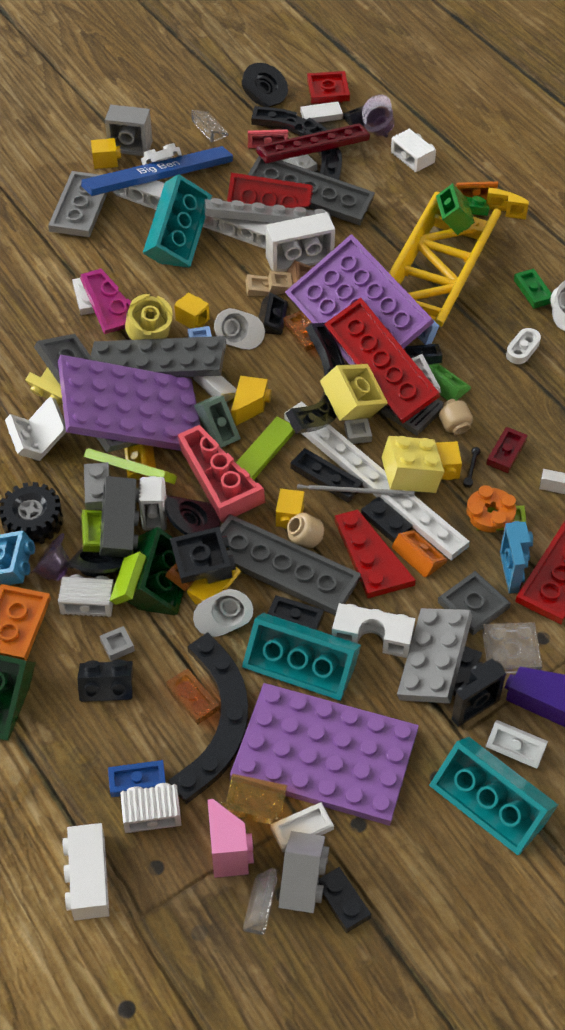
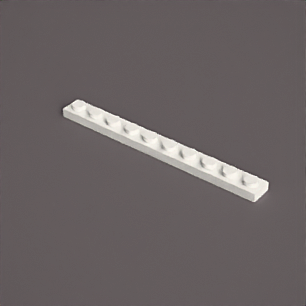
M301 401L292 408L306 407L307 405ZM284 413V419L290 423L286 414ZM327 425L320 430L301 433L347 473L361 480L365 488L392 490L389 488L385 470L331 425ZM372 493L374 496H379L410 522L413 525V529L451 561L469 547V540L415 495Z

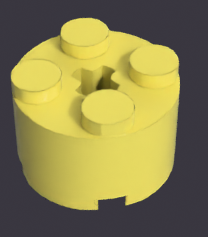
M143 294L132 300L126 317L125 329L128 336L132 340L167 338L172 323V308L164 298L159 296L156 298L150 296V294Z

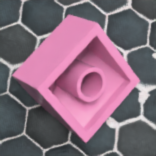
M214 799L208 800L214 878L249 874L248 864L254 863L252 833L246 834L245 823Z

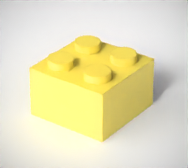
M368 364L337 365L320 380L339 421L371 418L388 404Z
M389 436L381 457L389 488L392 490L436 493L444 469L435 440Z

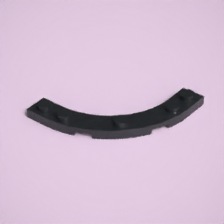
M254 106L251 118L252 125L288 129L300 136L327 131L317 121L311 118L304 119L299 117L296 112ZM337 147L318 152L322 163L320 174L340 180L342 170L341 150Z
M326 322L311 323L305 329L320 356L324 375L326 376L334 367L345 365L334 337L325 327ZM323 392L318 403L306 407L291 408L285 413L296 434L320 430L337 417L325 392Z
M208 632L187 647L190 655L205 669L213 680L220 695L221 715L216 733L204 752L190 765L168 780L169 784L177 785L178 796L185 804H188L209 788L229 768L232 759L240 748L248 723L247 691L241 673L231 656Z

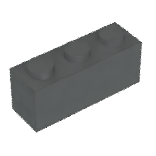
M106 476L100 537L101 556L128 557L133 550H137L138 535H134V526H138L139 511H135V503H139L140 488H136V479Z

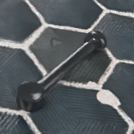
M474 447L471 450L473 454L467 478L463 481V485L466 488H470L473 485L472 475L477 456L481 453L478 447Z

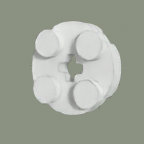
M175 143L163 146L161 151L156 152L155 149L145 151L144 157L141 158L142 165L170 159L176 154L178 157L182 156L180 147H176Z

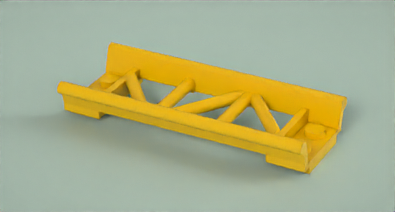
M435 192L389 274L400 285L405 276L408 277L409 275L443 285L408 293L439 327H442L496 225L501 211L494 209L488 221L473 217L475 223L469 229L457 235L442 220L436 195L440 192ZM433 226L443 229V231L430 233ZM462 235L477 239L472 252L434 242ZM431 250L463 259L466 263L459 276L457 277ZM419 251L444 276L411 267ZM449 293L442 308L417 301Z

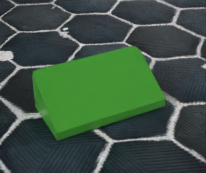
M439 363L428 365L440 386V395L447 401L450 399L457 401L470 391V385Z

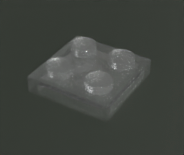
M535 622L483 624L482 631L487 661L491 658L494 661H498L503 666L505 673H516L520 666L542 670Z

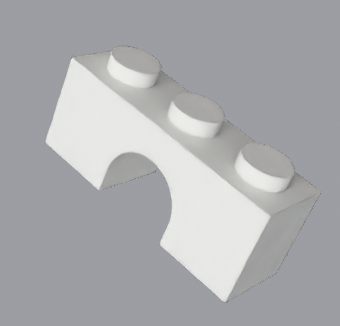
M339 603L332 627V635L358 644L362 635L375 633L383 639L382 653L407 658L414 633L415 618L404 614L386 613L379 609L361 608L354 604L346 605Z

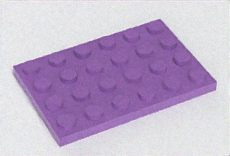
M352 234L285 291L287 296L312 323L327 322L356 300L362 298L403 349L434 323L426 311ZM336 341L342 354V357L347 361L349 365H355V363L351 360V358L347 355V353Z
M60 355L58 359L67 433L181 451L177 434L200 425L199 416L194 407L196 400L191 378L175 377L169 374Z
M263 683L230 772V780L312 804L322 802L326 808L390 826L419 725Z

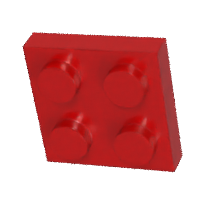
M345 71L307 73L311 104L350 101Z

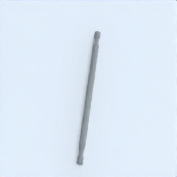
M297 484V489L414 496V491L318 485L304 486Z

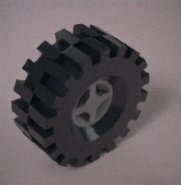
M28 482L22 483V488L18 486L13 487V492L7 491L5 493L6 499L1 498L0 500L2 528L5 534L24 531L34 544L35 541L43 544L45 543V538L48 537L49 540L54 538L53 532L58 534L60 525H63L60 498L56 495L53 488L48 489V485L43 484L42 487H39L38 482H33V486H28Z

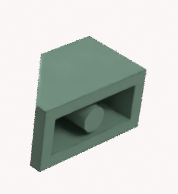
M223 395L210 397L194 405L203 428L219 444L220 448L241 439Z

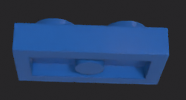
M163 760L108 767L111 797L121 796L122 791H127L131 787L149 789L151 787L155 788L157 784L166 783Z

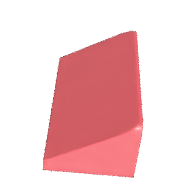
M288 129L248 131V149L288 139Z

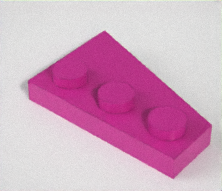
M102 269L81 274V282L104 334L125 329L126 317L131 301L121 294L118 290L119 287Z

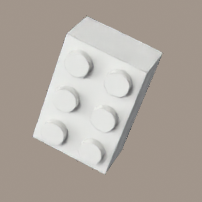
M327 212L265 225L266 258L272 271H287L294 260L308 266L316 265L334 250L335 227Z

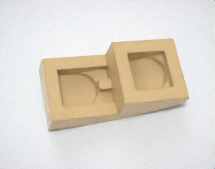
M270 270L268 277L247 274L245 280L247 296H267L269 292L275 295L284 294L292 286L291 273Z

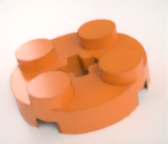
M483 485L469 497L466 513L470 517L471 524L477 529L489 533L496 532V529H505L506 523L514 522L517 510L516 499L513 495L503 490ZM488 507H493L497 511L493 510L492 513H490L487 510Z

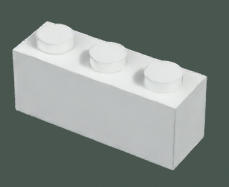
M102 823L67 827L68 838H63L64 856H69V865H64L65 883L70 882V892L65 893L66 910L72 911L74 921L109 916L105 835Z

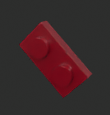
M506 427L487 458L486 465L509 473L524 447L528 435Z

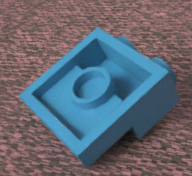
M514 521L505 524L500 557L509 594L519 593L521 583L525 581L524 569L528 568V561L530 560L529 547L533 546V534L531 531L528 532L526 522Z
M24 531L0 534V585L23 583L25 575L30 574V564L28 561L30 555L35 553V544Z

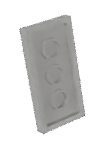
M71 172L49 222V232L90 237L107 193L91 196L81 187V180L99 176L98 174Z
M421 608L397 692L399 700L436 703L451 702L473 617L470 610Z

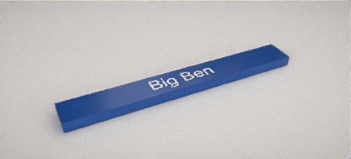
M223 146L82 179L81 187L91 196L178 174L233 161V155Z

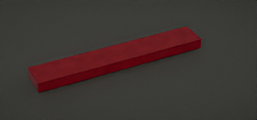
M359 123L259 145L256 152L267 164L368 141L370 134Z

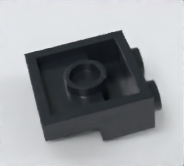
M220 527L170 538L182 584L204 578L207 579L208 584L233 578L232 571L236 570L233 555L228 556L227 551L230 550L227 535L222 536Z
M491 658L485 663L479 662L471 669L469 683L463 684L456 691L451 720L457 727L500 701L506 676L501 663Z

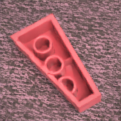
M200 425L177 434L180 449L221 523L227 519L229 514L236 517L265 503L264 488L259 483H256L244 468L242 469L235 463L234 458L229 453L226 454Z

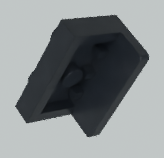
M117 659L112 662L91 660L80 663L77 677L79 701L131 700L133 698V661Z

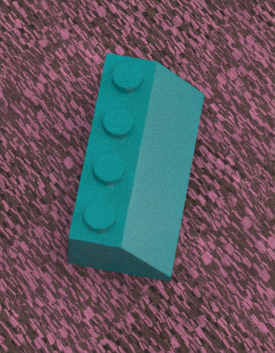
M180 174L166 181L143 254L160 264L191 267L206 218L204 210L205 199L211 200L212 195Z
M262 613L254 620L242 668L341 701L355 669L361 644Z
M470 737L458 740L429 784L431 788L516 855H520L537 836L558 806L555 801Z

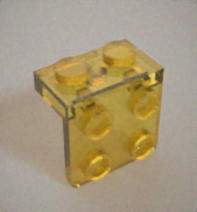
M232 774L226 802H220V805L236 817L242 818L246 817V813L254 815L253 821L270 824L273 823L274 819H281L288 785Z

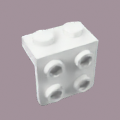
M49 397L29 420L12 414L5 419L17 454L38 461L66 433L65 421L56 399Z

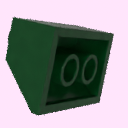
M159 527L138 536L137 550H134L133 554L141 552L146 556V560L133 599L126 602L138 610L175 616L179 612L184 590L166 577L167 572L176 564L170 538L173 537Z

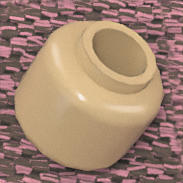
M450 399L443 403V408L439 412V418L446 432L454 433V435L467 432L473 422V416L467 404L462 400L456 401L455 399Z
M299 513L292 517L287 525L288 537L293 543L304 548H314L323 539V523L307 513Z

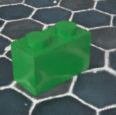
M453 183L436 195L442 220L457 235L469 229L475 223L468 199Z

